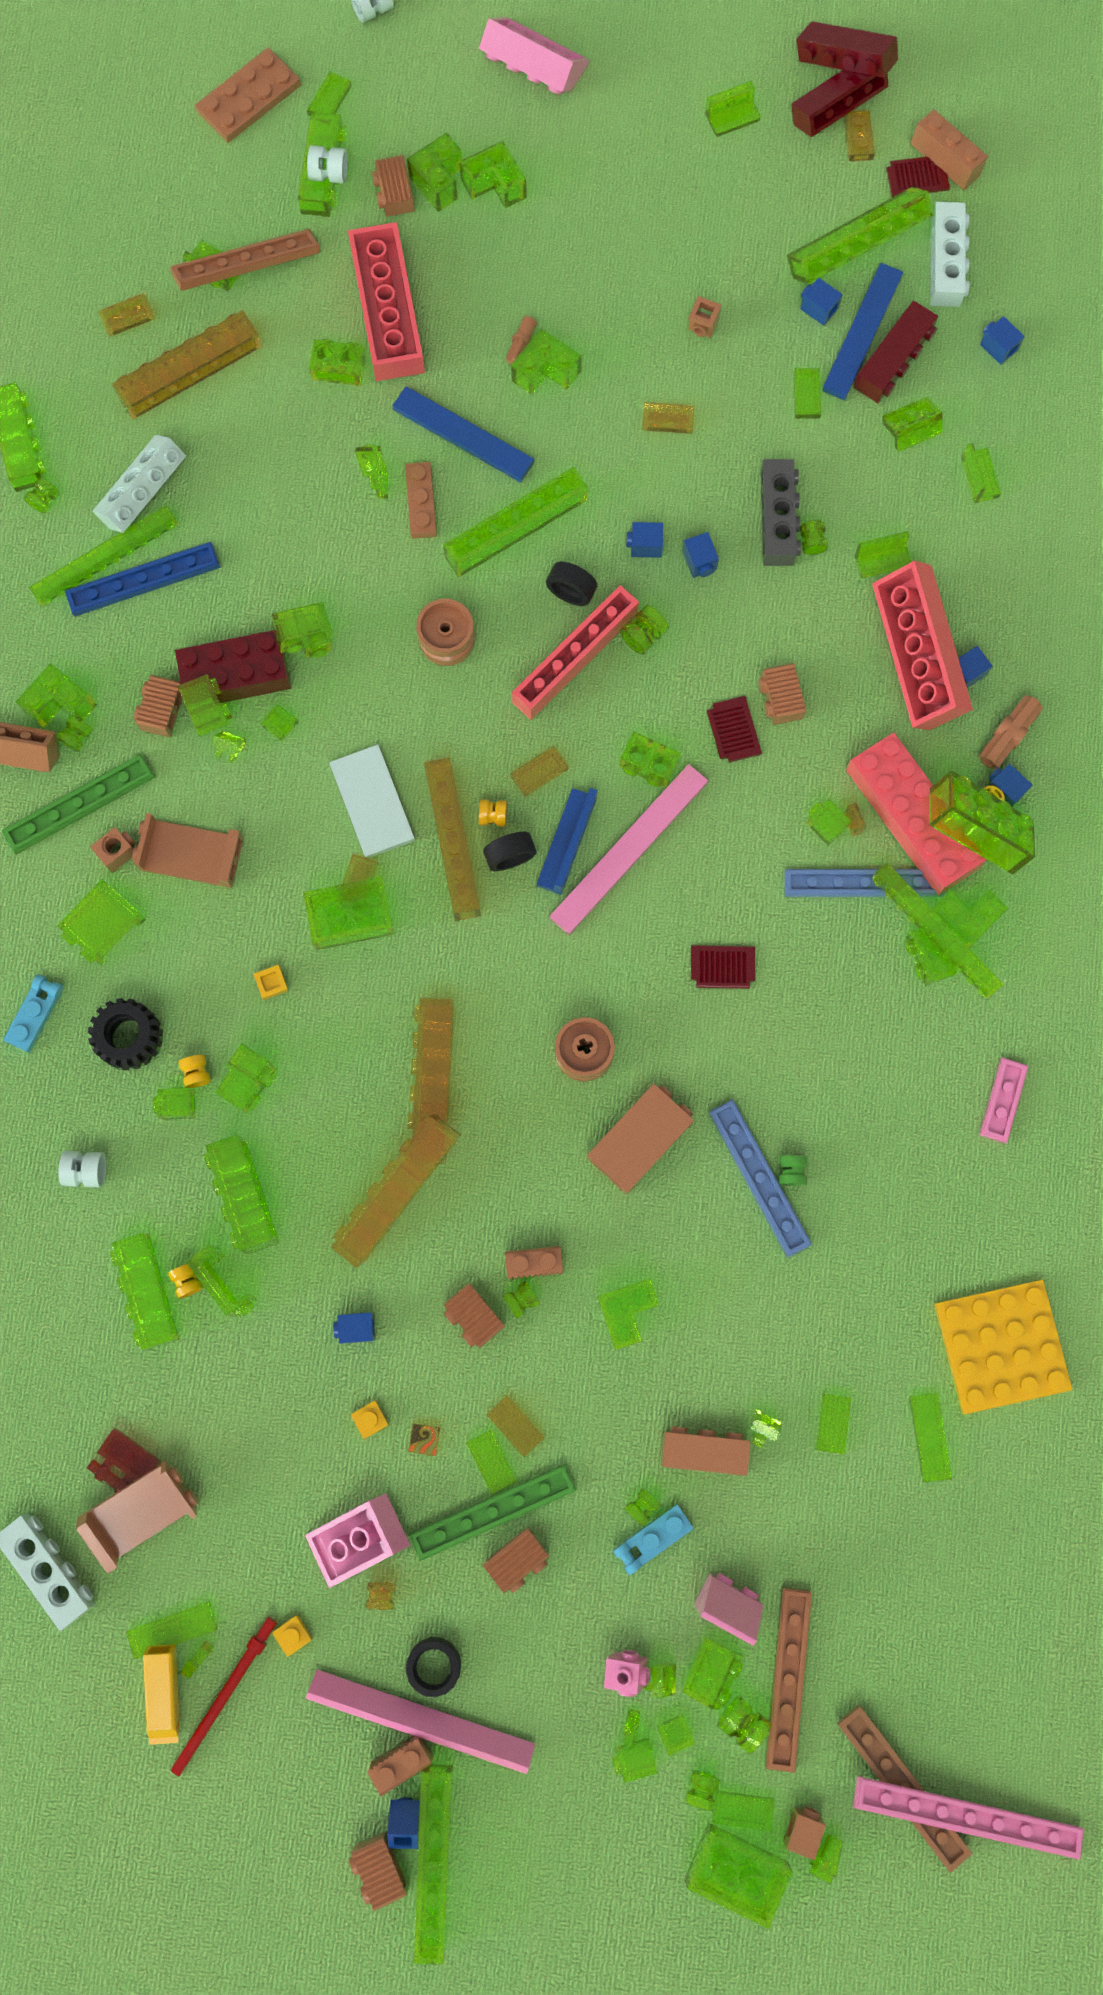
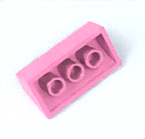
M508 17L488 19L479 47L480 50L486 52V57L496 62L501 60L507 63L506 67L517 73L522 71L528 74L527 78L535 83L540 84L542 81L549 85L548 89L556 94L571 91L590 61Z

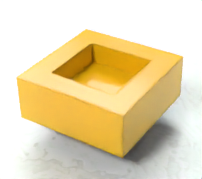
M279 964L253 974L263 1000L289 991Z
M376 1400L350 1414L363 1439L389 1425Z
M298 1614L272 1632L287 1657L313 1639Z

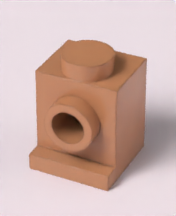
M698 296L689 315L688 330L693 331L699 337L707 336L712 338L719 322L721 304ZM701 308L713 312L712 315L701 312Z

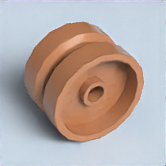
M453 599L432 601L421 610L417 618L416 631L422 653L431 662L440 666H453L463 662L471 654L475 645L474 623L470 611L462 603Z
M582 1017L571 1020L562 1027L556 1038L555 1057L557 1065L563 1074L573 1080L587 1082L598 1079L607 1072L612 1064L615 1049L613 1035L607 1026L597 1019ZM581 1047H587L589 1053L585 1054L584 1051L579 1050Z

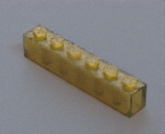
M242 310L236 314L229 315L226 320L219 324L208 327L196 337L185 340L180 346L165 351L155 360L142 364L139 369L132 373L121 376L112 385L121 403L132 420L261 348L259 334Z
M450 757L424 762L455 921L480 917V906Z
M420 998V1006L415 1005L414 1021L419 1022L418 1032H413V1048H417V1059H412L411 1075H416L415 1086H410V1102H414V1113L409 1112L408 1129H413L412 1140H407V1156H411L413 1163L446 1164L454 1013L453 999Z
M435 1114L429 1118L425 1116L421 1119L415 1128L418 1132L412 1140L408 1138L398 1150L401 1153L396 1161L391 1160L383 1169L382 1173L385 1175L379 1183L374 1182L366 1192L368 1198L364 1204L359 1203L349 1216L352 1219L348 1225H342L334 1234L333 1238L336 1241L332 1244L331 1248L355 1268L364 1264L460 1138L461 1134Z

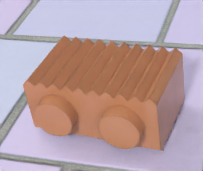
M400 155L399 157H390L380 161L376 160V171H372L374 187L380 188V192L376 193L379 209L384 208L386 217L414 212L413 196L404 156Z
M790 663L763 669L761 678H758L760 693H765L767 702L764 703L766 717H771L773 725L803 719L806 707L795 664Z
M150 675L148 682L146 681L143 684L142 704L138 705L135 709L134 720L142 731L170 737L183 698L181 682Z
M560 1246L505 1252L507 1277L510 1280L513 1278L517 1280L519 1277L521 1279L524 1277L528 1279L530 1276L534 1278L535 1275L539 1278L540 1275L545 1277L546 1274L550 1277L551 1274L556 1276L557 1273L561 1276L563 1273Z
M470 1283L444 1304L447 1310L443 1314L453 1326L459 1323L465 1331L461 1335L471 1347L476 1344L478 1348H481L505 1327Z
M526 1527L483 1563V1567L503 1593L508 1590L514 1593L525 1584L523 1577L531 1571L537 1574L547 1566L548 1563L545 1559L549 1557V1553L530 1528Z
M411 1736V1739H406V1742H402L400 1746L397 1745L395 1749L392 1748L391 1752L387 1751L386 1755L377 1758L375 1762L372 1761L368 1769V1775L380 1796H383L431 1765L433 1754L424 1739Z
M386 1832L353 1847L349 1863L355 1876L359 1874L363 1882V1886L360 1889L366 1905L371 1904L372 1909L375 1911L407 1896L409 1888L394 1851L388 1846Z

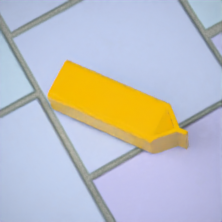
M176 1645L148 1646L143 1653L146 1728L149 1745L179 1743L180 1717Z

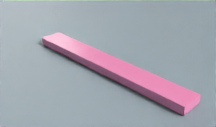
M688 764L556 908L549 918L570 935L707 785L708 780Z
M320 1670L315 1672L306 1699L525 1774L529 1770L535 1743Z
M857 1776L853 1808L1075 1859L1081 1858L1084 1831L1082 1827Z

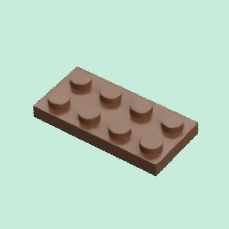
M267 48L195 104V109L229 143L300 87V78Z

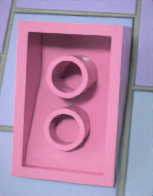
M386 1493L305 1535L329 1588L411 1546Z
M718 1572L717 1576L709 1573L694 1603L700 1616L754 1646L757 1641L763 1604L757 1600L759 1594L745 1586L742 1591L732 1586L734 1581L722 1573Z

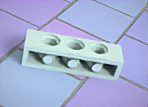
M935 202L931 214L930 306L960 307L963 298L968 296L969 281H966V274H968L969 258H966V252L969 248V236H966V230L969 225V214H966V203Z
M155 435L92 512L109 529L124 533L186 455L169 437Z
M29 1513L21 1515L0 1532V1548L59 1631H62L95 1606L92 1601L94 1598L93 1594L86 1585L83 1584L81 1586L75 1577L77 1573L74 1567L68 1561L64 1562L58 1554L60 1549L55 1541L51 1538L47 1539L42 1532L43 1525L40 1520ZM27 1539L35 1543L33 1554L28 1553L25 1549ZM44 1562L49 1563L52 1567L50 1577L44 1576L41 1571ZM60 1585L65 1586L69 1591L67 1600L61 1599L58 1595Z

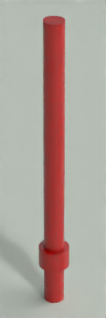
M268 1616L258 1633L250 1638L246 1645V1652L172 1766L171 1772L176 1776L182 1774L253 1660L263 1652L267 1645L265 1641L277 1624V1621Z

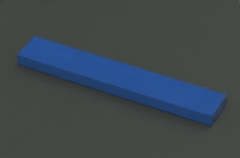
M880 263L822 389L823 392L845 401L898 287L903 271Z
M405 386L392 405L393 410L520 483L534 464V458Z
M208 542L65 590L72 614L76 617L221 567L212 542Z

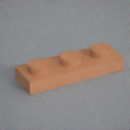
M430 462L405 464L411 538L437 537Z

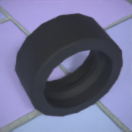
M563 561L554 564L545 581L547 588L555 596L576 606H587L598 587L595 578L586 570L575 564Z
M522 831L511 833L492 841L485 846L483 853L491 871H503L532 859L536 855V848L530 833Z
M439 1637L421 1640L413 1647L406 1664L408 1682L416 1692L426 1697H439L447 1694L454 1688L461 1672V1659L458 1650L451 1642ZM431 1649L444 1652L451 1664L447 1679L436 1685L424 1682L417 1672L419 1657L425 1651Z

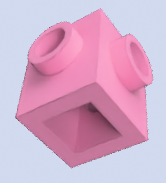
M623 1650L622 1653L614 1652L606 1658L604 1688L619 1691V1695L636 1696V1694L648 1686L651 1670L647 1667L648 1657L639 1656V1653L633 1650Z

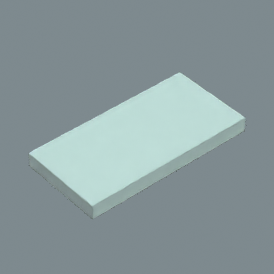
M379 745L329 762L366 859L415 841Z

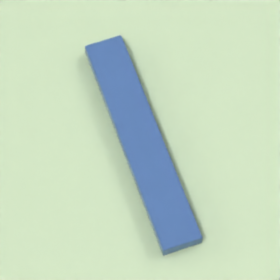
M785 869L784 871L785 897L945 896V892L937 896V892L931 888L920 869Z
M732 1099L709 1111L712 1121L786 1257L788 1258L811 1246V1241L734 1100Z

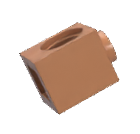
M114 827L91 845L90 848L113 873L132 858L133 848L131 846L135 842L126 831L121 834ZM121 844V848L117 853H110L112 846Z
M806 1806L803 1807V1810L794 1807L783 1840L787 1850L814 1861L826 1827L823 1819L819 1817L820 1813Z

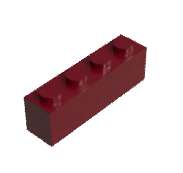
M811 21L796 39L799 62L884 78L899 60L896 36Z
M840 71L791 103L794 126L810 137L815 136L888 88V73L882 78L851 71Z
M913 300L857 374L853 388L876 403H879L884 396L888 398L896 386L894 383L898 377L902 379L910 367L908 363L911 359L916 360L924 348L922 344L925 340L930 342L938 329L935 327L938 315Z

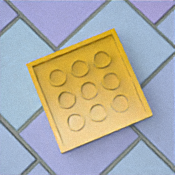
M1044 1280L934 1304L962 1414L965 1415L1073 1390Z

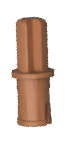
M524 316L517 333L512 336L513 343L506 357V361L512 366H518L521 363L526 349L531 346L530 339L537 326L536 320L532 317Z

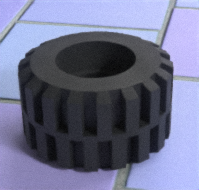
M123 998L116 999V1003L109 1001L105 1003L107 1006L105 1009L99 1007L97 1009L98 1017L92 1016L90 1020L94 1025L93 1027H88V1033L92 1035V1038L88 1040L89 1044L94 1047L92 1050L100 1059L117 1069L119 1067L123 1070H129L130 1067L139 1069L141 1068L140 1064L144 1063L147 1065L151 1062L149 1060L151 1056L156 1057L158 1054L156 1048L162 1045L159 1037L163 1036V1030L159 1028L161 1024L152 1011L142 1003H137L129 998L127 1001ZM125 1021H136L139 1026L137 1040L127 1048H116L113 1044V1033L116 1027Z

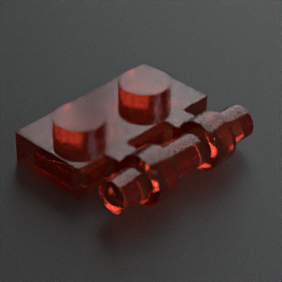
M114 1428L97 1451L99 1455L105 1458V1461L101 1465L93 1459L87 1469L95 1474L94 1478L99 1482L104 1481L113 1487L116 1493L157 1467L161 1460L120 1430ZM114 1465L126 1473L123 1479H120L111 1472V1468Z

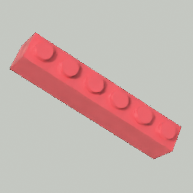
M620 585L512 692V704L532 720L638 615L639 601Z

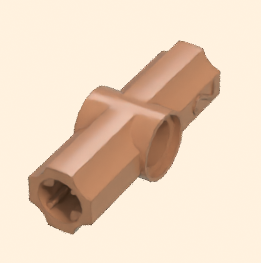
M1026 695L1022 698L1010 716L1007 715L994 732V737L982 750L978 757L982 764L995 770L1002 764L1011 750L1018 746L1029 731V726L1041 713L1043 707L1040 701Z

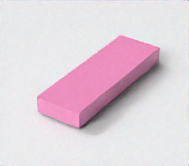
M1006 1058L1000 1059L979 1136L1004 1144L1008 1142L1028 1065Z

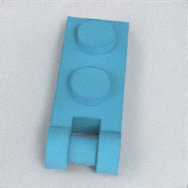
M37 974L3 1041L30 1053L61 996L64 986L57 982L51 983L47 981V977ZM42 991L48 993L46 1000L39 998Z
M675 1504L614 1548L613 1553L617 1558L620 1557L626 1565L624 1567L628 1575H631L694 1528L679 1506ZM635 1545L642 1553L636 1558L629 1551Z

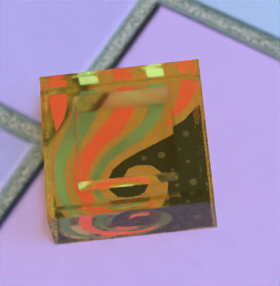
M856 802L848 805L843 814L853 837L862 834L866 828Z
M413 1423L408 1452L436 1456L441 1427Z

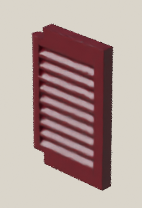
M928 157L890 161V167L886 168L892 198L950 190L947 173L938 165H935Z
M746 696L713 703V709L707 710V715L720 759L728 758L730 763L762 755Z
M691 945V980L696 981V988L750 989V982H755V947Z

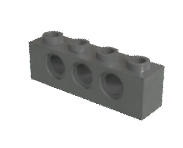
M763 459L760 471L763 566H794L796 556L801 554V541L796 540V532L800 531V516H796L800 496L799 493H795V485H798L799 470L794 469V459ZM775 487H783L785 491H778ZM777 510H782V511H784L786 514H785V515H779L776 511H777ZM784 534L787 538L780 539L776 535Z

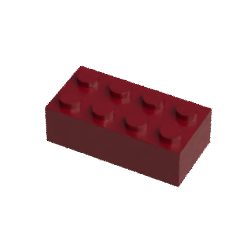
M278 629L175 650L183 698L189 709L291 689L283 643Z

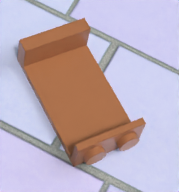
M146 813L145 821H141L139 825V844L134 847L132 853V860L140 871L232 888L244 840L240 831L229 829L228 834L158 821L152 814Z
M653 1084L587 1155V1159L626 1195L694 1122L691 1118L693 1113L682 1103L678 1106L671 1099L673 1096L671 1092L663 1085L657 1087Z
M167 1461L77 1517V1532L107 1574L118 1567L119 1557L187 1513L191 1519L197 1516V1504H199L197 1497L191 1489H185L181 1483L183 1478L176 1467L171 1468Z

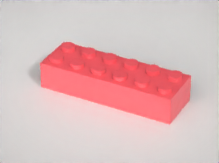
M397 222L348 230L375 380L382 381L425 373Z
M914 560L872 583L912 728L931 730L972 711V704L932 565Z
M894 732L850 760L846 772L915 866L922 871L923 877L931 888L935 889L938 894L937 896L982 868L988 858Z

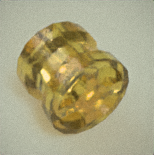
M368 1582L369 1598L366 1600L365 1607L375 1610L394 1609L392 1593L395 1591L396 1584Z

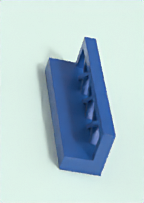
M572 788L539 876L537 887L562 895L597 801L598 790L590 788L589 792L585 793Z

